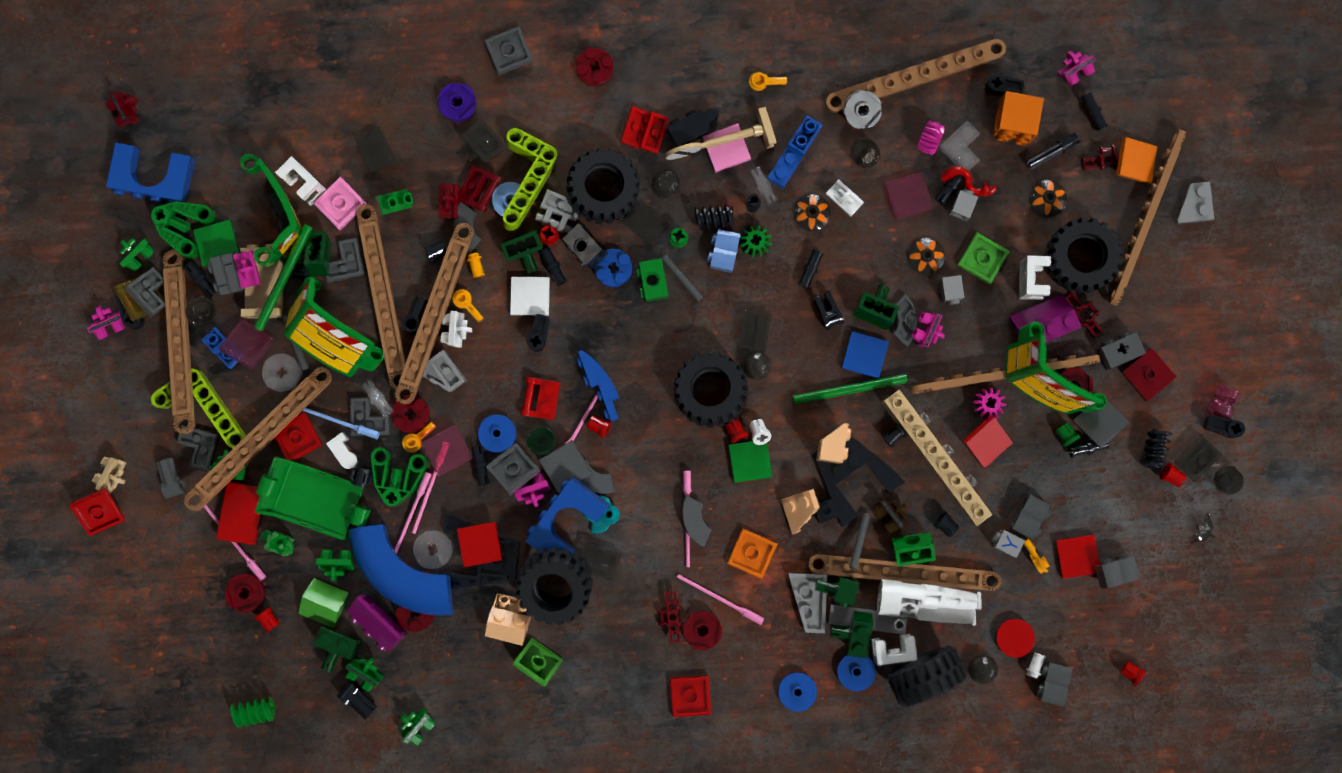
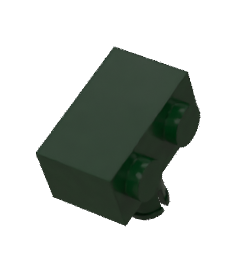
M537 228L501 241L500 246L507 262L522 258L527 274L531 273L532 269L533 272L538 270L532 253L543 249L544 245Z
M326 231L311 232L306 242V248L302 250L297 262L304 261V266L310 277L329 276L332 243Z
M879 284L875 296L865 291L857 301L852 316L887 331L894 323L899 306L886 301L890 288L886 286L884 289L885 285Z
M838 576L835 583L817 579L815 591L831 595V599L835 601L834 604L848 608V604L854 605L859 582Z
M853 611L849 628L831 626L830 638L847 639L848 656L867 659L874 625L872 613Z
M328 626L321 627L313 645L327 652L321 669H327V672L332 673L338 656L349 660L354 658L361 639Z

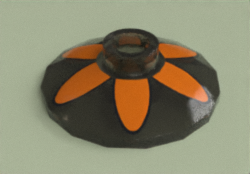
M1051 179L1042 180L1031 189L1029 195L1030 205L1037 214L1044 217H1053L1061 213L1065 208L1067 193L1059 182ZM1047 194H1051L1053 199H1047Z
M808 194L799 198L796 202L793 215L799 227L812 232L826 226L830 220L831 210L828 202L823 197L816 194ZM811 208L815 209L816 214H810L809 210Z
M920 238L909 248L907 254L908 263L918 274L932 275L938 272L944 265L945 250L935 239ZM925 252H929L931 254V257L929 259L925 258Z

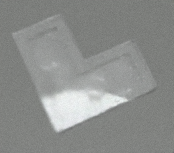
M967 120L939 148L957 166L970 171L980 159L968 146L981 133Z

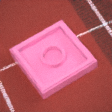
M735 124L705 135L702 138L705 142L709 139L741 130L739 125ZM744 139L706 148L715 173L751 160Z
M341 177L313 202L339 230H342L356 216L357 210L361 205L367 204Z

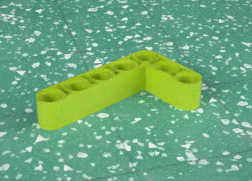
M512 128L507 132L508 148L534 163L503 214V226L508 231H515L520 227L557 163V151L554 147L520 129ZM513 137L520 139L518 142L511 141ZM530 146L536 147V150L530 151L527 148ZM551 155L553 158L551 160H547L544 158V156ZM541 170L544 174L536 175L535 172ZM527 186H533L535 189L533 191H527L525 188ZM521 201L526 204L523 207H518L516 205L518 202ZM513 217L516 221L509 223L507 219Z
M191 369V373H196L198 376L197 381L192 383L193 396L230 448H234L236 446L233 442L234 437L238 435L242 441L246 434L205 374L200 370ZM170 382L152 394L151 402L155 407L168 409L172 406ZM204 389L208 390L206 398H203L201 395ZM164 395L166 401L161 405L159 398ZM215 404L219 406V411L216 414L212 412V407ZM225 420H228L230 422V426L228 429L225 430L223 428V422Z

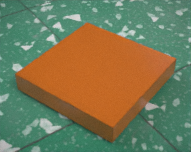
M1127 137L1122 138L1116 175L1145 184L1152 183L1158 146Z
M742 528L727 564L763 579L778 544Z

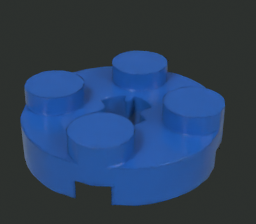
M608 249L606 251L609 254L594 268L598 280L603 285L619 287L630 279L632 263L625 252L619 249ZM611 263H616V266L619 267L618 271L615 270L616 273H611V270L608 269V266L612 265Z

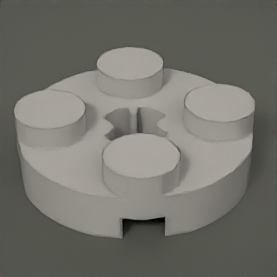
M857 90L846 99L842 109L846 121L858 129L874 126L879 121L882 113L880 99L870 91ZM866 105L867 108L865 109L867 110V112L865 114H859L858 108L860 106Z

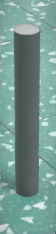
M667 254L664 255L662 261L695 300L699 302L703 299V296Z
M287 315L281 318L284 326L286 324ZM290 341L301 370L309 369L302 349Z
M863 513L849 566L853 570H857L870 519V514Z

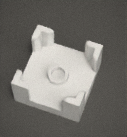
M292 156L275 172L290 186L299 179L304 185L296 193L310 206L326 191Z
M1026 256L1020 261L1019 299L1042 300L1043 296L1050 295L1049 285H1035V271H1042L1043 266H1050L1051 256Z
M909 633L901 634L899 636L901 650L900 648L888 649V652H886L884 640L871 638L873 661L877 665L917 660L914 636H910Z

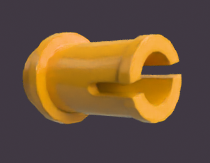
M479 253L468 255L467 262L470 264L472 277L484 276L480 261L482 257L479 256Z

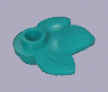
M602 495L598 496L609 503L610 506L600 520L595 523L583 514L587 520L592 522L591 533L595 534L607 531L610 524H615L620 518L619 509L611 505L610 500ZM609 511L612 512L611 518H608L607 513Z

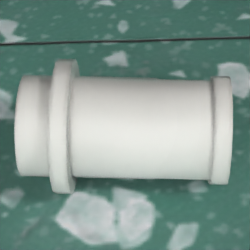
M1034 652L1030 666L1026 668V675L1036 679L1038 676H1041L1040 671L1046 657Z

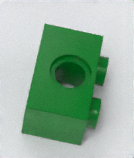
M662 258L639 262L640 268H636L638 279H642L643 286L640 287L641 298H645L646 302L667 299L668 291ZM654 276L657 278V283L649 285L646 282L647 278Z
M930 532L892 538L893 554L897 567L936 560L934 543Z

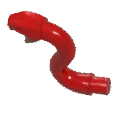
M953 166L941 174L943 181L956 175H962L966 190L974 192L975 196H990L996 191V186H988L986 181L982 188H975L972 185L971 173L960 166Z

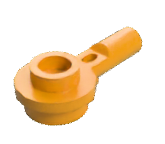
M756 72L750 76L749 85L755 91H762L767 85H787V77H768L766 74Z
M464 289L456 291L453 295V303L458 308L467 309L478 323L482 321L484 317L471 304V294Z
M431 421L417 434L406 435L402 441L403 448L411 453L418 451L421 448L422 439L436 428L435 424Z
M1029 538L1025 539L1024 545L1029 551V556L1037 570L1041 574L1049 572L1047 568L1050 565L1045 557L1040 558Z

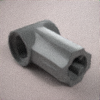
M174 458L157 462L162 480L161 491L164 497L168 499L186 493L185 483L179 476Z

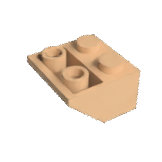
M847 423L840 425L819 441L817 461L840 464L843 463V460H847L848 448H845L846 441L850 440L851 429L848 428Z
M497 593L487 620L486 637L523 646L531 617L526 614V608H521L520 600L516 597Z

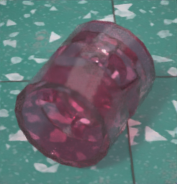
M1217 385L1213 394L1215 399L1210 401L1207 411L1216 416L1231 419L1235 411L1233 406L1238 404L1241 393L1230 387Z

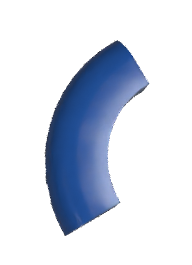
M383 524L348 530L352 552L360 570L381 595L402 608L416 613L436 616L454 615L450 576L446 574H426L408 566L396 554L390 542L387 527Z

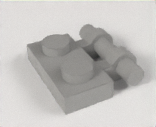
M547 189L540 208L546 210L545 215L537 213L535 220L542 222L541 224L544 226H552L561 233L563 231L569 233L573 227L566 225L567 221L576 222L578 217L576 214L577 210L575 208L572 209L570 200L567 197ZM552 213L562 217L561 222L552 219Z

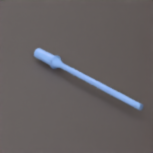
M308 408L302 410L350 427L357 431L358 434L361 433L374 439L379 438L380 432L363 425H353Z

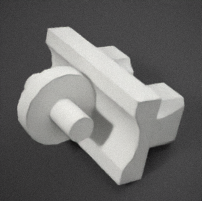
M839 179L826 192V195L850 217L864 203Z
M451 311L450 314H445L442 323L449 326V332H442L441 342L449 346L462 348V339H466V333L472 332V328L467 327L468 320H464V313Z

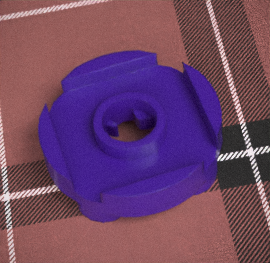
M452 83L445 86L439 94V109L447 119L459 123L470 118L475 112L477 101L474 92L469 86L462 83ZM455 98H456L457 100L461 98V99H462V102H461L462 104H461L460 106L457 105V106L455 107V106L452 105V104H454V102H452V101H453Z

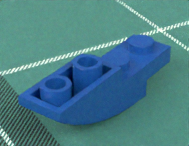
M806 115L767 177L768 181L781 189L785 187L823 125Z
M582 350L578 351L580 356L576 358L580 368L584 367L586 374L583 375L586 386L590 385L592 389L599 386L600 389L596 391L599 400H604L606 407L603 408L606 419L610 418L611 422L619 420L613 401L620 398L612 381L603 368L590 355Z

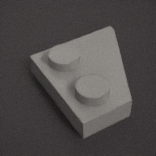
M1210 182L1190 184L1186 191V197L1182 202L1179 216L1176 218V224L1214 220Z
M442 350L428 360L423 377L441 386L448 392L454 391L467 381L446 350Z

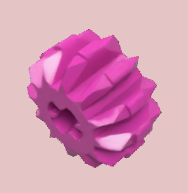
M927 122L918 143V150L926 154H935L944 134V126L937 122Z
M989 387L988 391L983 388L981 389V394H975V397L979 400H974L973 404L979 407L975 408L974 411L981 410L979 417H983L986 414V419L991 415L996 419L998 418V413H1004V410L1000 407L1006 406L1005 402H1001L1005 396L998 397L999 389L993 393V387ZM992 400L993 404L987 407L986 403Z

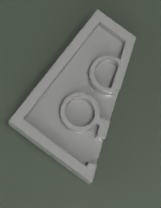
M788 573L805 632L825 633L826 593L815 591L817 579L827 582V575Z

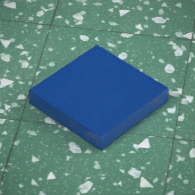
M852 331L841 369L879 379L889 341Z

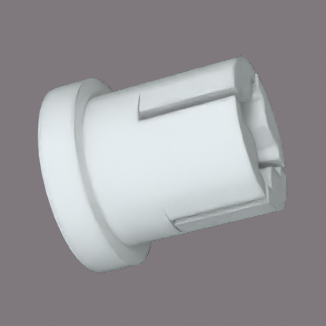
M757 419L750 423L749 428L754 444L763 445L771 439V433L766 429L763 420Z

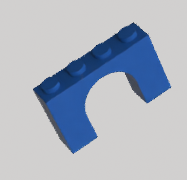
M115 143L106 185L107 188L112 190L113 194L124 196V193H128L133 198L142 199L143 196L150 197L149 200L161 202V200H166L168 204L173 202L187 203L195 159L191 156L171 153L168 171L164 180L155 186L146 187L142 186L136 177L140 150L135 146Z
M574 477L569 481L567 479L559 488L562 490L559 496H553L548 503L551 507L547 512L543 510L537 518L540 522L536 527L532 526L526 534L529 537L525 542L539 552L540 549L545 547L548 550L551 547H558V550L567 548L571 554L577 551L563 541L555 532L554 518L559 510L575 508L597 523L610 506L609 503Z

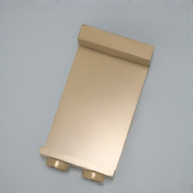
M266 244V248L272 251L270 248L272 244ZM247 245V248H240V252L253 250V253H255L258 245ZM269 254L261 255L260 261L268 260ZM279 259L273 265L266 268L261 267L256 262L261 284L245 288V309H241V317L245 319L259 317L283 268V262ZM284 289L269 318H282L284 316Z

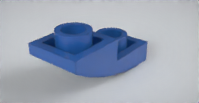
M216 327L201 340L229 369H232L244 357L239 349Z

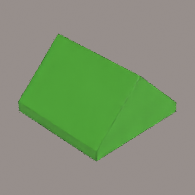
M314 578L302 596L299 614L335 629L350 593Z
M531 638L512 665L545 687L563 659L534 638Z

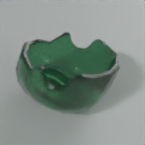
M543 426L532 429L529 436L526 437L527 448L539 456L551 453L557 443L555 433L550 428Z

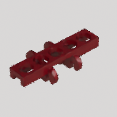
M1111 144V147L1108 148L1099 146L1098 153H1100V156L1083 159V170L1100 168L1102 171L1104 167L1114 165L1117 168L1120 153L1115 152L1116 147H1114V144ZM1111 151L1112 155L1104 156V152ZM1105 158L1110 159L1111 163L1109 165L1104 163ZM1095 160H1098L1099 165H1095ZM1091 161L1092 166H1086L1085 163Z
M1073 292L1065 297L1075 310L1078 319L1082 322V328L1085 327L1093 338H1096L1103 332L1094 320V316H1099L1101 310H1096L1092 305L1093 300L1090 302L1088 300L1085 305L1080 302ZM1069 297H1073L1075 299V302L1073 304L1068 299ZM1075 304L1079 305L1077 309L1074 307ZM1088 306L1094 313L1091 316L1085 309ZM1081 312L1086 313L1085 319L1080 318ZM1093 327H1096L1098 329L1097 334H1095L1092 330Z
M676 591L665 592L667 610L661 608L660 611H657V613H660L661 623H658V625L665 627L668 624L670 643L681 642L679 626H683V623H679L678 610L682 609V606L677 607ZM669 594L674 595V601H669ZM675 604V607H669V605ZM664 613H667L668 622H665ZM670 614H676L677 618L675 621L669 619ZM677 626V630L673 631L671 627ZM673 633H677V640H672Z

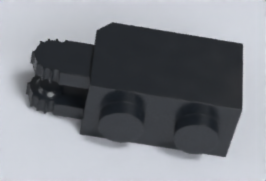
M701 109L698 111L692 110L685 115V118L681 120L677 118L671 121L667 127V132L675 147L694 143L703 136L708 135L709 125L719 119L718 111L711 109L702 113Z

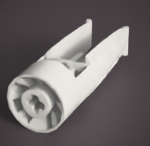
M881 579L877 597V615L916 618L917 620L932 622L972 623L973 626H976L975 609H981V592L975 594L928 584L919 585Z

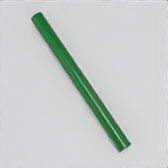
M307 224L303 225L254 325L255 329L263 331L313 227Z
M906 374L797 394L793 395V400L796 405L908 383Z

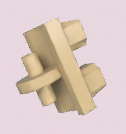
M103 457L100 464L105 469L102 474H95L92 482L96 485L95 489L102 490L107 488L111 494L113 489H116L118 483L124 484L126 481L121 478L126 462L112 457Z

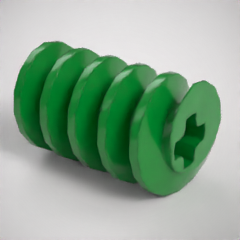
M269 697L268 703L265 698H262L261 704L255 699L253 706H251L250 701L246 702V707L240 702L238 709L232 704L231 716L237 728H242L243 725L250 726L251 723L253 725H257L258 722L265 723L266 720L272 722L275 717V704L272 697Z

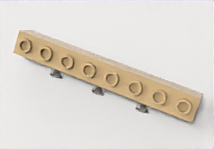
M900 389L881 403L906 433L907 438L973 526H978L992 516V513L972 488L977 484L975 478L971 474L966 478L963 476L949 457L954 453L952 447L948 443L941 446L926 426L931 422L929 416L925 412L918 415Z

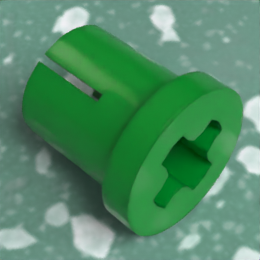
M675 228L669 235V241L676 248L684 247L688 242V234L682 228ZM678 233H681V236L683 238H680V240L677 242L675 236H677Z
M1069 423L1056 430V433L1064 443V448L1081 438L1079 434L1075 433Z

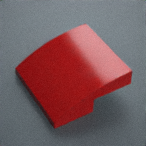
M632 106L620 143L658 154L669 118Z

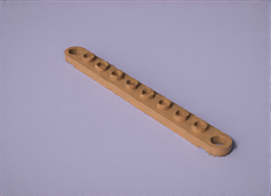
M993 39L831 93L826 99V107L831 112H840L846 99L857 90L870 91L880 99L1001 58L1006 51V46L1003 41ZM999 45L1001 52L998 54L993 53L991 46ZM837 98L840 100L841 105L833 107L830 104V100Z
M1178 129L1169 149H1166L1163 153L1162 159L1164 162L1156 171L1155 176L1157 179L1155 184L1153 183L1149 189V200L1143 204L1141 210L1143 215L1135 224L1136 233L1134 236H1131L1128 242L1130 248L1128 253L1123 255V266L1114 278L1116 283L1109 299V304L1117 306L1122 299L1120 297H1123L1124 288L1127 287L1181 150L1182 142H1184L1182 139H1185L1186 132Z
M364 204L358 208L356 215L389 383L396 390L398 386L395 385L394 380L397 376L402 375L406 360L377 213L371 205ZM365 209L371 210L372 213L368 219L362 218V212Z
M460 223L456 226L395 392L396 399L401 404L412 403L417 394L474 236L472 227L467 223ZM462 228L469 230V234L465 238L459 236V231ZM404 389H408L411 393L410 398L402 400L400 397V393Z
M171 250L163 256V277L174 429L180 434L186 435L193 431L195 417L185 271L183 270L184 258L176 250ZM172 256L178 257V260H176L177 262H175V264L169 263V260ZM187 419L188 427L181 429L180 423Z
M1076 355L1066 356L1064 361H1057V358L1046 360V365L1053 371L1101 363L1099 355L1076 358ZM1000 368L989 369V373L982 374V371L971 372L968 377L958 374L951 376L952 379L944 380V377L934 378L932 383L911 386V394L1006 379V370L1001 371Z
M318 367L306 377L187 493L184 498L186 507L191 511H199L216 496L331 383L332 375L330 371L326 368ZM320 373L327 374L326 380L322 382L317 381V376ZM194 496H199V504L195 506L191 505V498Z
M821 554L811 556L808 561L809 569L816 574L875 580L886 579L906 583L987 591L997 590L1002 583L1000 575L993 571L923 564L897 567L896 562L859 558L857 570L849 568L852 557ZM816 558H820L823 561V567L819 570L813 567V561ZM991 575L996 578V584L992 587L986 584L987 577Z

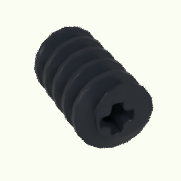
M718 204L716 210H714L713 206L710 205L708 211L705 206H702L700 212L697 206L694 207L695 225L699 226L700 231L703 230L704 225L710 230L711 224L714 225L715 229H718L719 223H721L723 228L726 227L727 223L733 228V206L729 209L728 204H725L722 210Z
M1151 429L1153 431L1147 432V436L1152 439L1145 440V443L1150 446L1144 447V451L1149 454L1143 455V458L1147 461L1142 462L1141 465L1145 468L1164 471L1161 469V466H1166L1167 463L1162 461V459L1168 458V455L1164 454L1163 451L1170 450L1165 444L1171 443V440L1167 439L1166 436H1170L1172 433Z

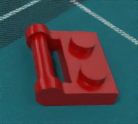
M526 377L525 383H527L520 415L555 420L560 382ZM534 385H540L536 411H530Z

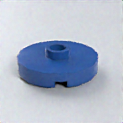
M491 415L485 418L478 430V438L481 445L494 453L506 451L515 443L517 437L515 425L508 417L503 415ZM495 430L500 431L499 437L494 436Z
M847 654L838 663V679L848 690H865L875 680V665L868 656L866 659L848 656ZM858 668L860 670V674L854 675V669Z
M795 672L788 674L782 679L779 684L778 695L786 708L791 711L801 712L813 705L817 697V688L810 676ZM796 689L801 690V694L799 696H796L794 694V691Z

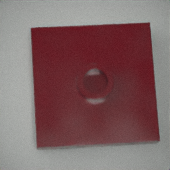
M1149 348L1146 354L1141 355L1121 372L1146 402L1176 378L1175 374L1153 348Z

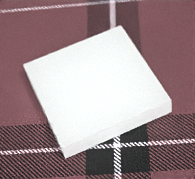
M511 277L510 315L536 316L537 314L549 316L550 278Z

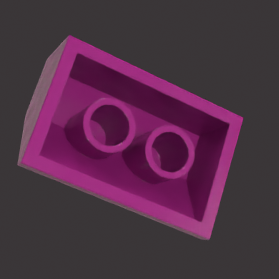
M1063 295L1054 297L1009 317L1017 337L1022 326L1035 321L1040 322L1044 327L1045 342H1049L1082 327L1075 310Z
M368 594L359 595L347 610L350 614L348 616L350 620L355 624L359 623L364 628L362 631L369 638L373 637L377 641L376 645L382 651H392L408 634Z

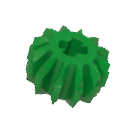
M751 225L749 227L750 232L744 229L743 234L745 236H740V240L744 242L740 244V248L747 247L744 251L745 254L752 251V258H754L755 252H757L759 257H762L761 250L764 253H768L767 247L772 245L771 242L767 241L771 239V235H765L767 232L766 228L761 232L760 225H757L756 230ZM754 237H757L756 240L760 239L758 245L751 243Z

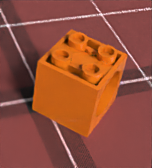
M1006 91L998 102L992 137L1002 142H1008V140L1016 141L1018 145L1030 144L1038 135L1044 98Z

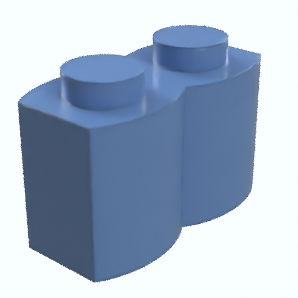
M718 229L717 234L713 233L711 244L715 245L714 251L709 252L707 263H711V269L733 272L740 239L739 233Z

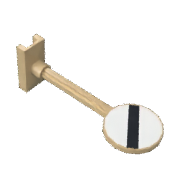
M766 107L759 108L756 112L758 125L709 139L703 143H690L676 147L664 154L667 160L678 159L691 155L703 148H712L760 135L763 136L766 149L773 148L777 142Z

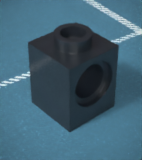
M833 498L818 503L820 508L815 514L819 523L839 517Z

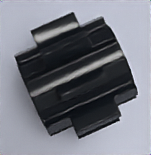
M356 465L355 469L352 468L349 478L352 479L351 484L361 488H368V485L372 484L373 481L372 468L364 465Z

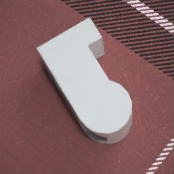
M342 432L326 444L344 468L352 469L359 465L360 459L357 454L352 453L345 443L349 438L346 433Z

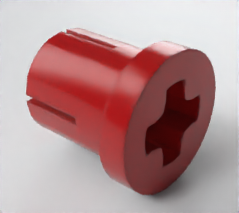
M544 226L541 229L540 237L543 244L550 246L558 241L559 234L554 227ZM551 231L553 236H549V239H547L544 233Z
M593 415L587 425V429L599 434V437L604 439L611 428L612 422Z
M739 419L725 425L732 444L749 436L748 432L744 431Z
M1171 463L1167 464L1163 468L1164 471H1161L1160 474L1162 481H1167L1177 488L1181 487L1186 480V475L1177 470L1175 465Z
M271 607L254 618L255 621L262 625L266 632L280 624L271 612Z
M1127 661L1120 670V674L1130 680L1133 686H1137L1145 676L1146 670L1140 669L1130 661Z

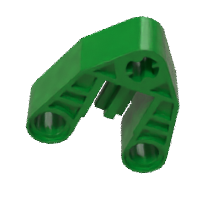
M173 202L155 207L152 210L151 218L160 237L180 255L188 259L196 258L199 255L197 244L170 229L173 227L184 233L190 230L191 223L177 217L178 214L204 225H211L216 220V213L205 205ZM208 211V217L202 219V213ZM161 214L165 215L164 219L160 218ZM188 245H191L192 250L190 251V253L186 254L185 248Z
M376 448L371 453L374 485L383 502L388 506L400 505L419 486L424 472L429 466L428 458L420 454L413 455L410 458L402 490L401 484L404 470L392 469L390 485L387 487L391 463L390 451L385 448ZM383 451L386 455L385 460L379 462L377 454ZM417 458H421L424 462L423 466L419 469L415 467V460ZM393 492L394 496L397 497V500L393 501L394 503H392V500L389 499V496L393 495Z

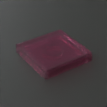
M922 172L885 183L895 219L933 209Z
M241 319L219 350L253 370L274 342V338L263 331L255 329L253 325Z
M456 425L421 442L438 477L473 459Z

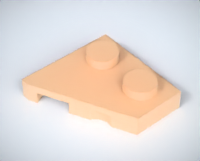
M814 489L781 499L792 535L801 531L800 528L820 508Z

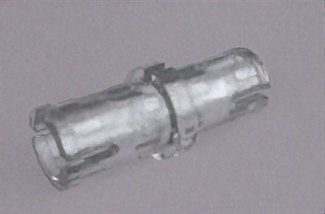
M756 167L758 175L754 169L751 170L749 173L756 182V188L758 191H761L767 205L772 204L769 196L773 202H776L778 198L770 186L771 182L767 181L761 167Z
M372 380L367 381L369 385L367 386L364 383L362 389L371 399V404L378 408L383 417H387L386 413L388 412L390 415L393 409L384 399L385 395L378 391Z

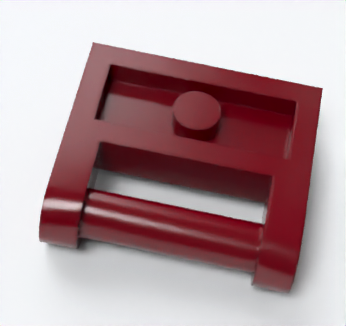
M472 166L459 192V202L485 213L488 208L486 206L502 178ZM488 179L491 180L480 203H478L477 201Z

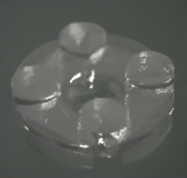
M276 354L266 359L262 369V377L267 387L277 392H288L294 389L297 383L300 382L302 370L295 358L287 354ZM280 368H284V371L287 370V374L283 378H279L280 375H277Z
M437 530L427 531L419 535L413 546L417 562L427 569L440 568L450 560L453 551L452 542L448 536ZM429 545H436V549H438L437 554H430V550H428Z

